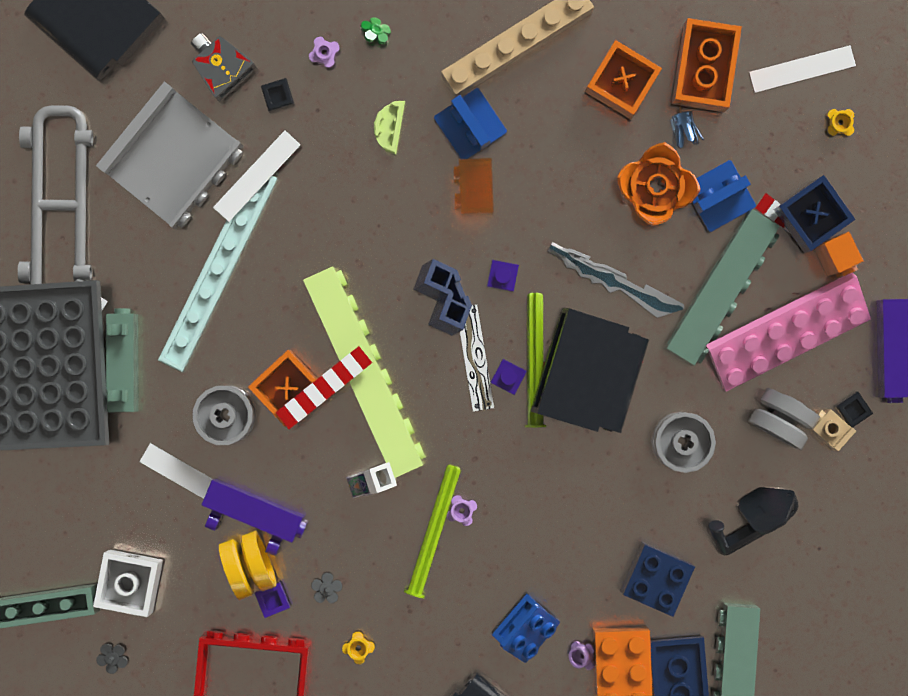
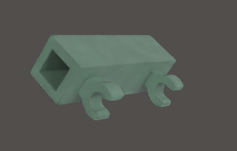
M117 308L114 309V314H106L107 412L139 411L138 314H131V309Z

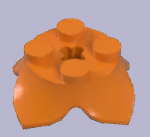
M666 142L650 147L644 152L638 162H631L624 166L617 177L621 194L633 204L638 217L652 226L669 220L676 209L691 204L700 192V186L696 177L690 171L681 167L677 151ZM654 179H659V184L664 186L663 190L660 189L658 193L654 192V189L650 187V182L653 183Z

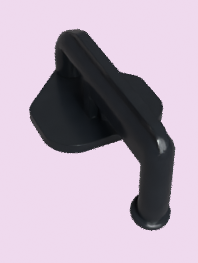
M760 487L745 495L739 502V509L749 525L725 538L723 533L724 523L719 520H713L708 524V529L711 532L718 552L724 556L730 555L765 534H769L785 525L798 510L797 497L792 490Z

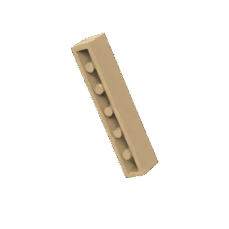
M553 0L442 70L441 77L455 98L459 95L462 96L591 15L594 6L590 0Z

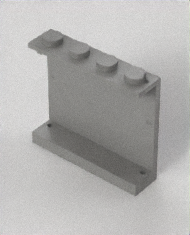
M164 81L97 163L96 167L129 191L166 221L169 226L177 229L179 226L182 228L188 223L192 217L190 212L196 205L200 207L209 196L207 191L213 184L217 186L226 175L224 170L230 163L234 165L240 159L243 153L241 149L244 146Z

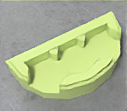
M394 101L378 112L374 121V134L379 145L385 151L394 155L397 154L405 101Z

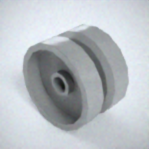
M215 386L205 390L197 398L193 408V423L197 433L205 441L215 445L234 444L245 439L252 432L256 423V407L253 399L244 390L235 386ZM223 410L229 411L227 414L230 416L229 420L222 418L221 413Z
M766 388L760 400L773 413L763 409H754L748 421L774 438L798 450H802L808 437L802 430L795 427L796 424L805 429H814L820 416L791 396L771 388Z
M676 412L668 414L659 420L653 430L651 443L653 453L660 463L674 471L688 473L699 470L709 462L714 454L716 440L713 429L705 419L697 414ZM680 437H685L687 440L686 445L683 447L678 443Z

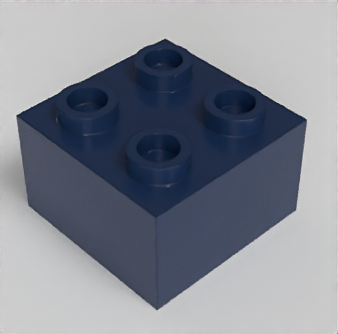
M824 175L773 209L804 253L812 251L856 220Z
M641 542L620 592L624 596L674 617L695 566Z

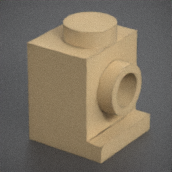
M821 409L817 412L820 419L815 428L809 430L830 449L839 451L856 430L850 427L831 409H826L825 411ZM834 423L836 431L831 434L828 431V426Z

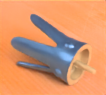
M679 106L680 113L672 116L676 128V147L681 149L684 145L683 129L688 141L693 144H698L696 132L702 140L704 138L694 123L693 112H683L682 107Z

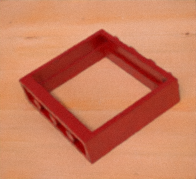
M214 630L207 631V634H203L199 638L194 696H205L210 645L300 653L296 696H306L310 644H304V639L289 638L288 642L277 641L275 636L267 635L261 636V639H251L250 634L234 633V637L223 636L222 631Z

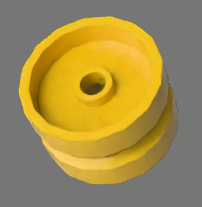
M256 530L242 535L241 546L234 539L219 544L220 558L226 577L238 600L254 594V583L262 592L276 587V577L269 554L265 552L264 542Z

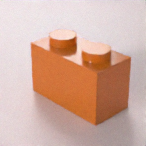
M850 232L831 238L814 249L827 276L835 274L837 278L844 277L857 271L856 265L863 262V258Z

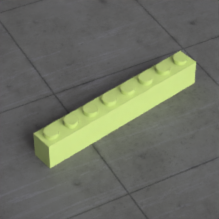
M332 266L304 279L306 288L339 360H342L360 346L373 362L349 382L385 462L390 463L394 478L422 466V459L426 458L420 443L414 444L411 434L415 433L409 418L403 420L399 410L404 407L398 394L392 395L388 385L392 384L391 378L387 370H381L377 360L381 359L375 344L369 345L366 335H369L370 332L364 319L359 321L354 312L359 308L353 295L347 296L343 286L348 284L342 271L336 272Z

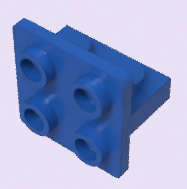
M479 88L474 89L464 97H461V95L451 100L450 106L434 116V120L462 161H466L507 133L506 128Z
M731 160L696 178L700 186V192L692 203L708 232L716 230L756 207L747 189L751 185L746 175L740 177Z
M526 594L493 632L492 636L505 651L526 663L538 653L539 647L545 640L555 633L560 621L548 613L530 595Z

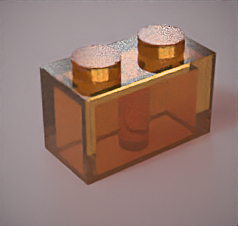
M492 158L459 159V166H454V183H460V193H455V210H461V216L493 215Z

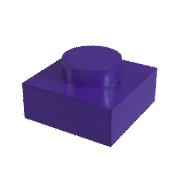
M492 260L487 287L514 292L519 265Z
M502 359L490 383L515 395L527 371Z
M281 582L276 583V587L255 592L264 618L291 607Z

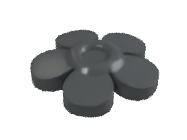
M323 573L321 576L322 582L319 579H314L311 583V588L317 591L314 594V599L318 603H322L326 598L329 603H335L338 600V595L335 592L341 591L342 583L339 580L333 581L331 573Z
M109 643L102 645L100 648L102 654L96 658L99 666L107 664L106 671L110 674L116 673L118 667H126L128 659L122 656L125 652L122 645L117 644L114 648Z

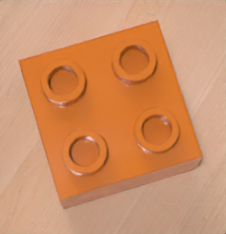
M615 40L585 92L631 120L662 68Z
M287 350L248 388L286 427L275 412L317 380V377L291 350Z

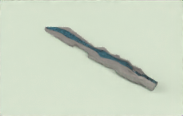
M554 242L551 243L548 249L549 253L562 259L566 268L575 269L580 277L590 278L591 283H602L609 293L617 290L623 291L656 318L684 309V304L647 284H645L643 289L629 282L625 273L605 264L594 263L589 260L590 256L570 248H563Z

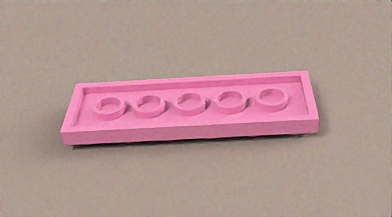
M850 273L707 344L706 347L721 385L727 392L871 320L858 278L854 273Z

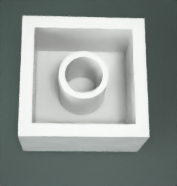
M116 550L104 552L93 607L143 617L150 616L154 610L163 560Z

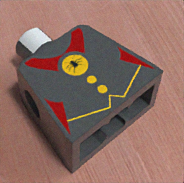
M201 33L191 41V45L199 53L192 62L213 96L219 102L257 68L252 60L221 36L211 43Z

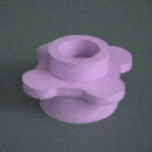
M323 37L315 38L314 49L309 53L310 61L313 63L319 62L328 68L332 67L335 64L336 52L340 49L339 44L335 41H325ZM322 50H326L327 53L325 55L322 54Z
M456 495L451 500L452 507L447 513V518L449 521L456 520L462 522L464 526H469L473 521L471 517L473 511L477 509V504L474 500L466 501L461 496ZM460 508L465 510L464 513L459 512Z
M578 641L573 642L569 652V661L572 666L578 669L585 667L587 670H592L595 667L593 661L594 646L590 643L583 645Z

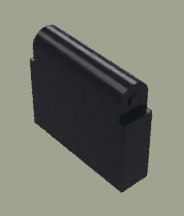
M33 0L24 13L33 24L98 81L103 79L117 63L123 66L165 19L147 0Z
M562 308L531 412L598 432L599 427H602L610 432L621 433L649 339L634 333H628L630 327L570 308Z

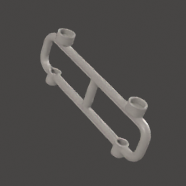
M63 105L46 106L37 111L33 118L32 127L21 126L19 130L20 147L32 148L31 262H19L18 281L19 283L42 284V210L75 211L74 282L91 281L92 267L91 265H85L87 146H93V131L87 130L86 118L76 107ZM50 116L72 117L76 123L74 134L76 146L75 200H42L43 123Z

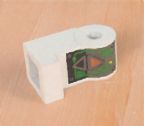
M389 462L346 477L353 498L376 494L397 486ZM380 470L386 476V484H383L379 478Z

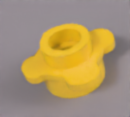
M832 109L828 112L827 117L830 119L827 132L829 135L845 134L850 136L854 133V112L852 110L837 111ZM839 120L843 121L842 125H839Z
M354 632L352 639L342 647L343 653L348 654L354 659L356 664L364 663L368 653H372L375 649L374 643L368 642L361 632ZM356 646H361V650H356Z

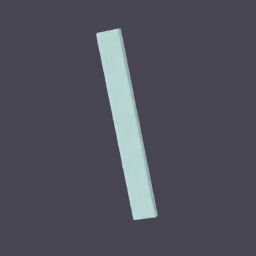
M271 176L229 222L226 220L158 361L180 372H184L278 181L276 177Z

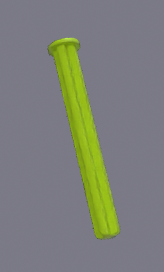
M529 293L527 295L528 425H525V427L537 428L546 427L544 425V416L531 412L543 371V295L541 293Z
M453 465L446 467L409 588L404 589L406 594L425 598L422 592L461 472L459 467Z

